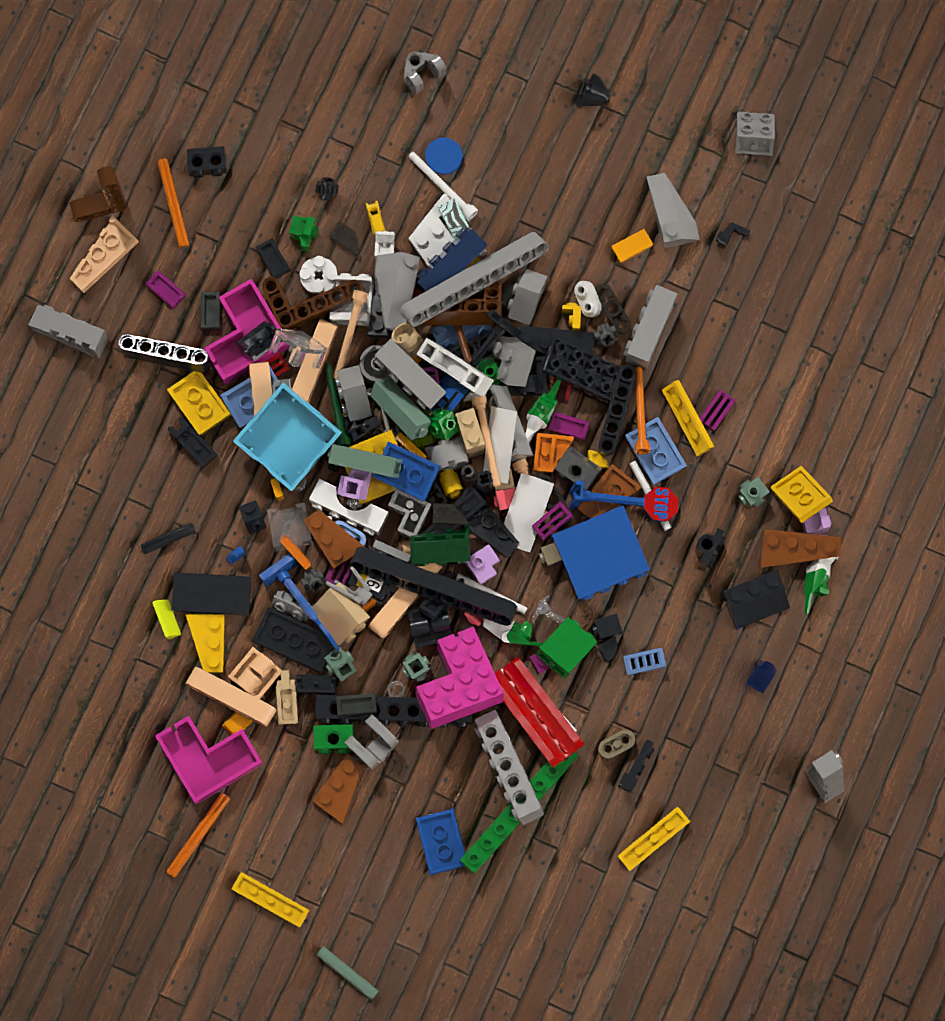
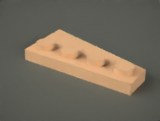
M113 215L107 227L103 228L99 234L100 237L97 242L89 249L90 252L86 258L82 259L70 277V280L83 293L138 243V240Z

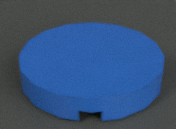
M445 137L437 138L426 149V164L435 173L449 175L457 171L463 159L462 149L452 139Z

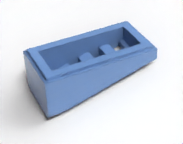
M662 648L623 656L627 676L666 667ZM655 654H657L659 664H655ZM646 656L650 657L651 666L647 665ZM642 657L643 668H640L638 658ZM630 659H634L636 667L634 670H632Z

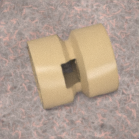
M403 323L393 330L392 340L412 359L418 357L417 353L424 340L410 323Z

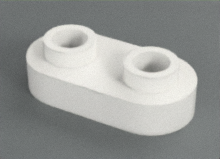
M589 281L578 282L574 292L581 306L582 313L587 317L598 316L601 312V303L593 284Z

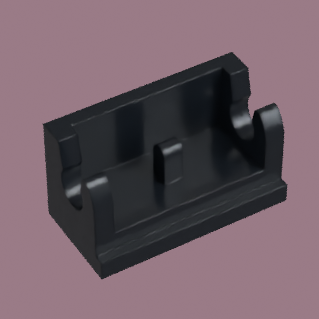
M264 321L239 339L236 344L243 357L255 361L283 340L281 335L273 331L276 327Z
M296 676L297 694L336 695V676Z

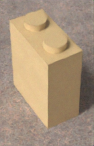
M474 408L456 413V422L460 430L458 433L462 439L468 459L485 454V442Z
M341 583L336 584V586L347 591ZM329 588L312 607L318 619L338 645L344 642L348 644L355 639V633L363 630L366 627L365 622L370 618L357 602L332 588Z

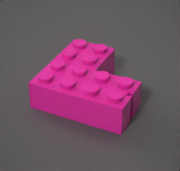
M252 279L219 297L221 305L236 330L204 349L223 383L226 385L249 371V364L265 362L275 355L288 350L291 346ZM264 321L274 325L276 329L273 331L281 335L283 340L255 361L244 358L236 342Z
M474 627L458 632L457 637L452 634L438 640L437 650L448 675L416 687V697L430 729L503 702L504 693Z
M190 716L174 724L177 731L174 732L169 727L155 735L196 805L264 765L243 729L211 748H208Z

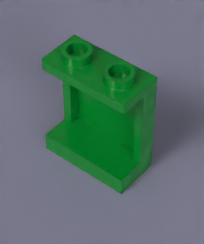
M567 617L542 644L535 655L565 680L578 663L594 648L597 641L591 633L585 632L577 621Z

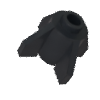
M594 73L590 79L585 77L581 95L579 94L575 104L580 106L605 105L610 94H608V88L601 77Z

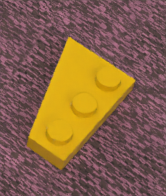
M186 614L203 670L208 673H224L225 615Z

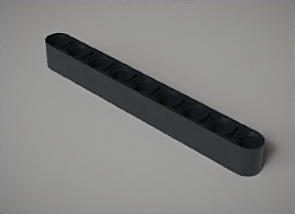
M358 547L355 550L349 564L358 573L504 626L511 625L517 611V605L510 600L365 547Z

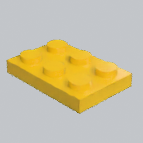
M193 371L167 389L200 436L231 416L227 407L200 372Z
M802 466L770 487L778 499L801 523L833 502L831 496Z

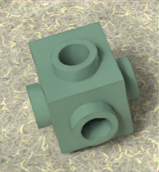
M757 477L752 482L747 480L740 486L741 489L738 493L740 496L738 498L749 509L753 506L757 508L765 502L764 498L769 495L770 491L760 478Z
M339 647V650H333L324 658L328 663L326 666L327 670L332 676L336 674L342 682L357 670L352 663L354 659L349 651L344 652Z
M413 653L404 659V669H402V672L407 680L411 678L413 682L416 680L421 682L428 677L427 674L430 672L428 667L431 665L426 656L422 657L420 653L416 655ZM419 666L420 671L414 672L413 667Z

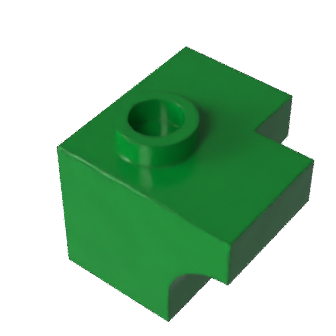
M293 216L289 237L301 243L302 251L309 252L313 238L316 239L319 228L316 227L315 218Z

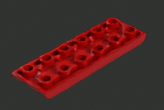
M516 657L495 673L504 693V704L553 768L585 745L519 657Z

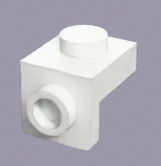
M376 231L374 261H376L378 255L394 253V232Z

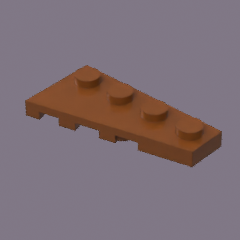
M764 529L761 568L839 557L842 537Z

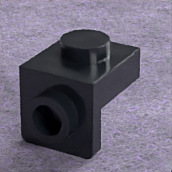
M256 500L239 507L249 534L267 528Z

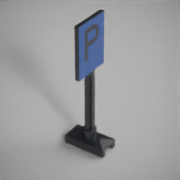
M491 309L487 316L496 326L493 328L491 335L472 357L471 363H468L474 368L505 332L517 338L522 333V331L493 309ZM446 373L439 382V386L446 393L430 411L433 413L436 409L443 408L454 413L471 390Z

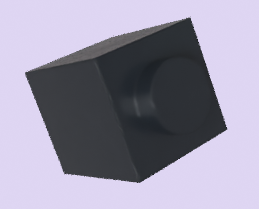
M617 613L594 620V626H592L593 634L599 638V641L622 635L623 632Z

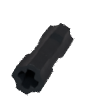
M485 470L479 472L476 476V489L483 498L490 497L493 492L492 473Z

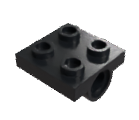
M534 355L526 386L508 385L510 396L547 394L546 374L541 372L546 356L536 357Z
M717 528L714 536L704 534L698 539L695 547V554L701 559L697 567L698 569L705 571L706 567L710 568L717 556L714 554L715 550L719 552L726 539L723 537L725 531ZM706 544L710 547V549L706 550L702 547V545Z
M446 607L434 621L418 611L419 608L407 611L415 649L437 645L439 639L452 635Z

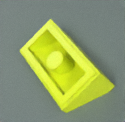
M153 601V606L165 637L170 640L180 636L181 632L174 613L171 611L169 601Z

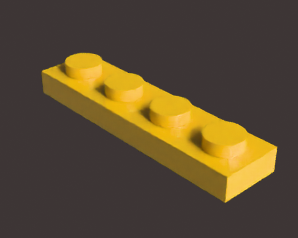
M674 381L662 389L696 456H700L713 448L714 445L680 381Z
M679 807L675 808L617 857L630 872L690 823L689 819Z
M242 872L232 887L233 891L299 928L310 911Z

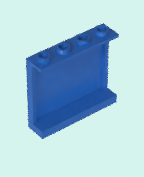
M624 506L551 535L576 592L577 599L582 598L583 601L593 598V593L595 592L605 593L611 590L610 586L618 584V587L629 583V578L633 576L636 579L647 575L645 571L650 570Z

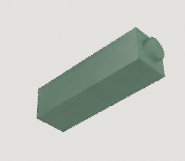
M390 377L375 381L370 396L411 440L424 437L428 433L431 423L430 419Z
M332 444V448L328 451V463L399 478L403 459Z

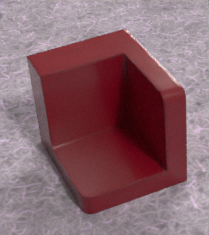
M556 378L553 379V385L557 381ZM563 381L561 382L555 396L557 402L568 404L571 385Z

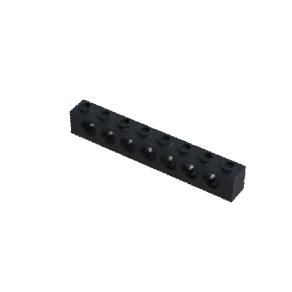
M343 695L316 696V720H320L321 724H332V721H339V724L348 725L351 724V721H359V725H367L365 721L371 714L338 717V715H333L330 712L331 708L337 705L336 697ZM375 696L376 706L380 708V713L374 717L384 726H389L390 722L398 723V726H409V723H417L419 727L429 726L417 698ZM392 707H397L400 710V713L395 717L389 715V710ZM410 708H417L419 710L418 716H409L408 711ZM472 714L438 727H448V724H456L457 728H467L468 725H472Z

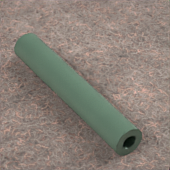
M324 946L316 955L370 1000L379 992Z

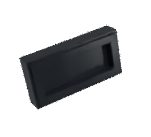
M272 238L256 246L272 277L278 279L291 271Z

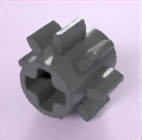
M608 323L601 326L598 325L597 332H594L597 344L600 345L602 343L605 348L614 345L615 339L618 338L615 326L610 327Z
M311 569L304 573V579L301 582L307 592L311 590L316 593L323 589V583L326 582V579L321 570L316 572Z

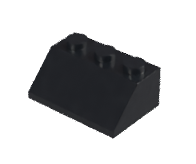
M777 569L724 590L722 593L736 630L790 608L785 587Z

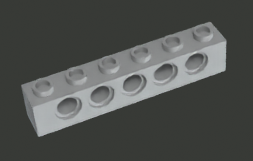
M493 710L475 719L477 727H474L478 737H482L484 740L482 747L485 753H490L492 758L489 760L490 765L494 771L497 770L499 776L496 778L500 786H504L507 791L504 793V796L509 804H513L514 809L511 811L516 821L520 820L524 825L545 815L497 711ZM496 732L494 737L489 738L491 733ZM499 749H504L501 754H496ZM511 765L509 770L504 771L505 766ZM519 781L516 787H511L513 782ZM526 798L523 804H518L520 799Z

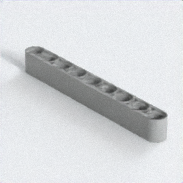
M531 232L406 302L401 307L400 314L412 326H418L542 256L548 249V243L537 233Z

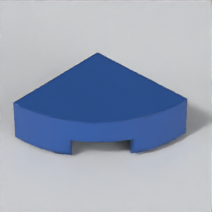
M239 546L226 557V560L230 565L246 554L243 548Z

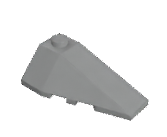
M661 173L647 176V183L663 248L700 241L696 222L667 175Z
M398 252L378 255L376 258L374 274L378 283V295L381 298V311L385 329L393 331L397 326L407 321L400 314V309L406 302L412 299L419 264L418 256Z

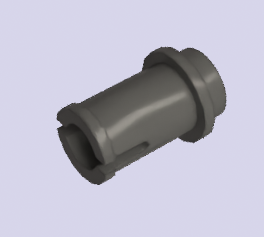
M508 283L503 290V308L508 306L510 299L514 296L512 294L514 285Z
M465 465L461 470V478L465 482L473 481L476 472L470 465Z

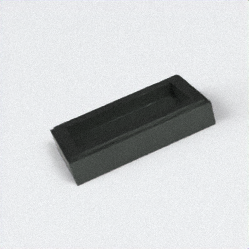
M201 292V330H220V292Z
M375 693L336 697L338 717L377 713Z

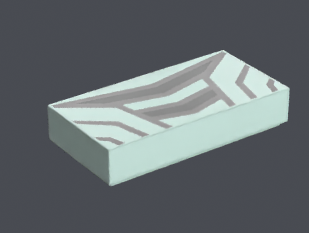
M453 198L437 206L451 236L455 240L457 238L455 234L461 228L469 227L456 199Z

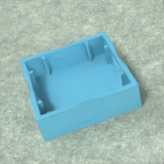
M283 382L233 442L266 467L290 491H293L341 435L342 431Z

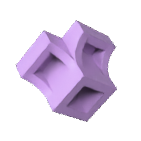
M352 468L349 476L341 475L337 494L358 500H366L372 473Z
M823 508L802 523L804 533L819 534L829 530L831 519L829 514H827L826 508Z
M487 545L470 556V561L465 562V565L473 577L482 585L497 575L493 566L500 562L491 546Z

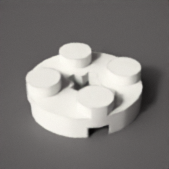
M316 256L303 264L300 271V279L303 288L307 292L314 295L321 294L336 286L334 277L337 275V269L329 259ZM316 272L323 273L322 280H320L319 278L316 280L314 279Z

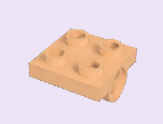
M252 647L228 677L248 694L261 699L279 678L282 670L264 654Z

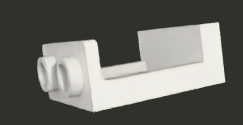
M341 273L340 276L335 275L336 287L353 279L360 281L365 287L366 293L369 295L367 302L361 306L356 325L369 326L374 280L367 274L352 276L351 274ZM354 286L351 292L360 290V286ZM337 294L334 301H340L343 295ZM354 302L330 312L331 322L337 325H348Z

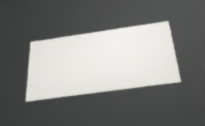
M491 406L489 432L499 480L501 483L508 484L517 411ZM485 452L483 471L487 470L490 472Z
M521 473L504 525L519 541L520 545L517 548L531 552L537 534L532 525L543 517L554 484L525 473Z

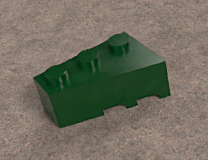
M470 525L464 526V530L453 532L452 528L446 529L444 534L435 535V532L411 536L412 565L426 566L430 563L444 565L447 562L462 564L470 561Z

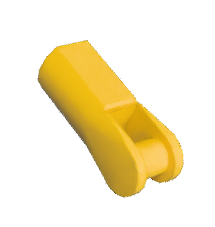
M378 201L370 205L366 203L372 232L376 236V231H385ZM377 211L378 214L371 216L370 212Z

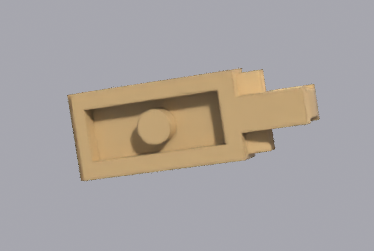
M282 670L281 680H277L276 685L278 724L298 723L295 679L290 680L289 670Z

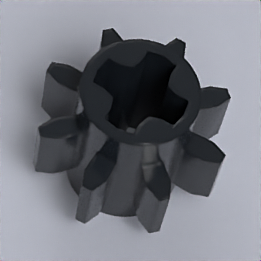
M323 177L321 181H317L315 193H319V198L323 200H332L333 196H337L339 185L335 184L333 178Z

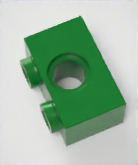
M353 724L314 726V750L318 751V754H330V751L338 750L339 754L350 753L351 749L344 742L350 736L354 737ZM331 735L339 737L337 744L332 745L328 742Z

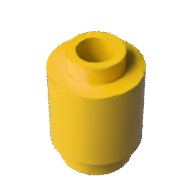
M454 469L440 473L439 481L445 496L450 497V499L459 497L463 487L458 474L454 472Z

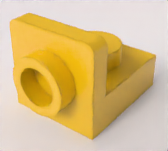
M576 303L562 305V313L573 314L569 315V326L572 327V331H580L581 306H578Z

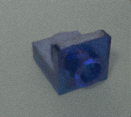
M760 660L746 684L763 694L776 674L777 669H775L772 663Z

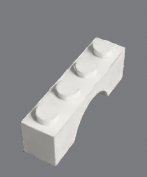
M426 338L417 353L418 356L483 397L494 381L428 338Z
M321 479L318 480L309 498L313 508L320 511L324 509L329 512L330 516L336 519L341 517L347 520L346 523L356 528L358 525L364 528L363 531L371 536L374 534L379 536L389 516L388 511L373 504L358 511L346 509L337 499V487Z

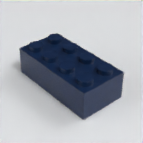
M461 228L455 234L457 238L453 242L448 241L442 247L443 252L440 255H434L429 260L430 265L426 269L421 268L417 272L415 282L425 292L463 271L488 246L472 228Z

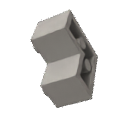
M526 269L523 275H519L512 294L515 295L514 299H510L507 307L510 310L508 318L530 325L548 276Z
M499 337L494 343L492 351L493 355L502 360L498 369L497 379L506 385L525 387L535 350L515 337Z
M359 365L337 370L339 378H336L335 381L340 400L344 399L345 401L342 404L344 415L348 414L350 421L372 416Z
M397 488L388 504L390 510L404 516L397 531L398 535L409 540L411 536L420 534L432 509L430 503Z

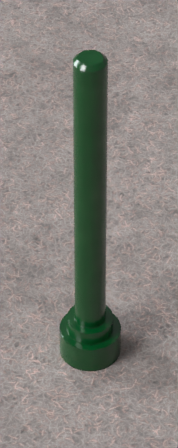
M326 362L324 368L336 427L342 431L341 435L335 440L336 445L350 447L352 446L351 440L345 434L332 365L330 362Z

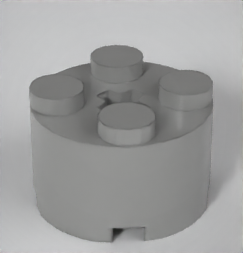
M384 345L368 347L360 358L362 377L372 386H374L375 381L389 377L390 372L386 368L383 370L379 367L376 368V363L374 362L376 360L374 355Z
M461 437L451 440L438 441L439 445L425 448L428 460L441 466L437 475L449 469H459L469 463Z

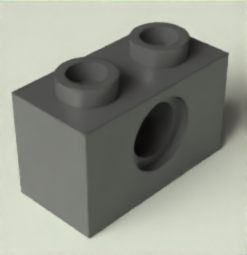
M570 447L554 469L558 471L561 477L569 478L574 483L576 480L584 481V489L587 490L602 468ZM574 466L580 467L581 474L574 472Z

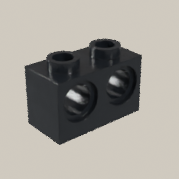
M224 146L187 149L189 176H193V178H202L204 175L219 177L227 173ZM215 159L221 160V163L217 166L212 165V161ZM195 161L203 162L199 167L193 166Z

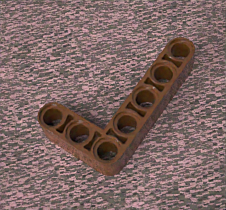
M106 166L97 170L102 189L101 193L70 202L75 222L87 221L120 212L127 208L123 190L113 166Z
M268 277L262 284L275 319L285 331L294 330L353 303V293L351 291L354 286H360L359 291L366 292L362 283L353 279L291 307L285 291L277 279ZM276 283L275 290L269 291L270 284ZM337 294H342L343 297L340 301H334ZM283 300V306L276 308L277 301ZM324 301L325 307L317 309L318 303ZM303 309H308L307 316L300 317V312ZM291 317L290 323L283 325L284 318Z
M502 278L484 288V299H464L420 325H495L487 314L493 309L502 316Z

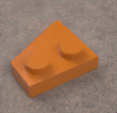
M537 433L533 472L552 474L555 470L554 468L572 444L574 437Z

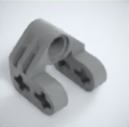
M412 52L407 56L404 82L414 95L423 90L424 83L418 73L424 69V66H427L437 79L446 74V65L437 54ZM416 59L420 64L413 66L410 64V61Z
M371 715L365 723L378 737L366 749L352 736L344 743L373 770L392 752L399 743V740L378 719Z

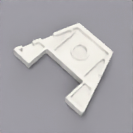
M446 193L442 195L409 237V241L427 267L430 265L429 260L434 255H440L443 252L442 247L448 241H454V238L440 220L442 215L437 207L450 200ZM484 249L478 256L487 254V251Z

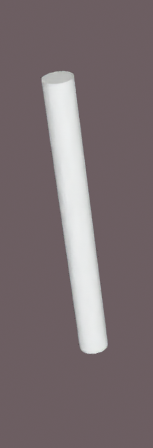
M633 461L629 465L646 495L651 491V488L637 462ZM668 521L660 522L664 531L672 528Z
M458 574L456 581L463 578L466 585L510 600L517 605L518 612L525 614L527 607Z

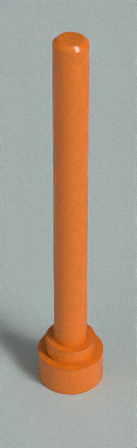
M636 367L638 440L635 444V453L645 455L650 453V443L646 439L643 373L642 367Z

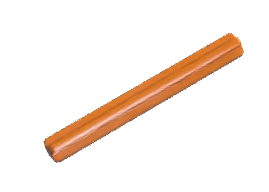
M166 158L158 160V166L180 248L189 246L168 160Z
M224 793L219 795L167 869L169 875L176 877L229 802L230 798Z

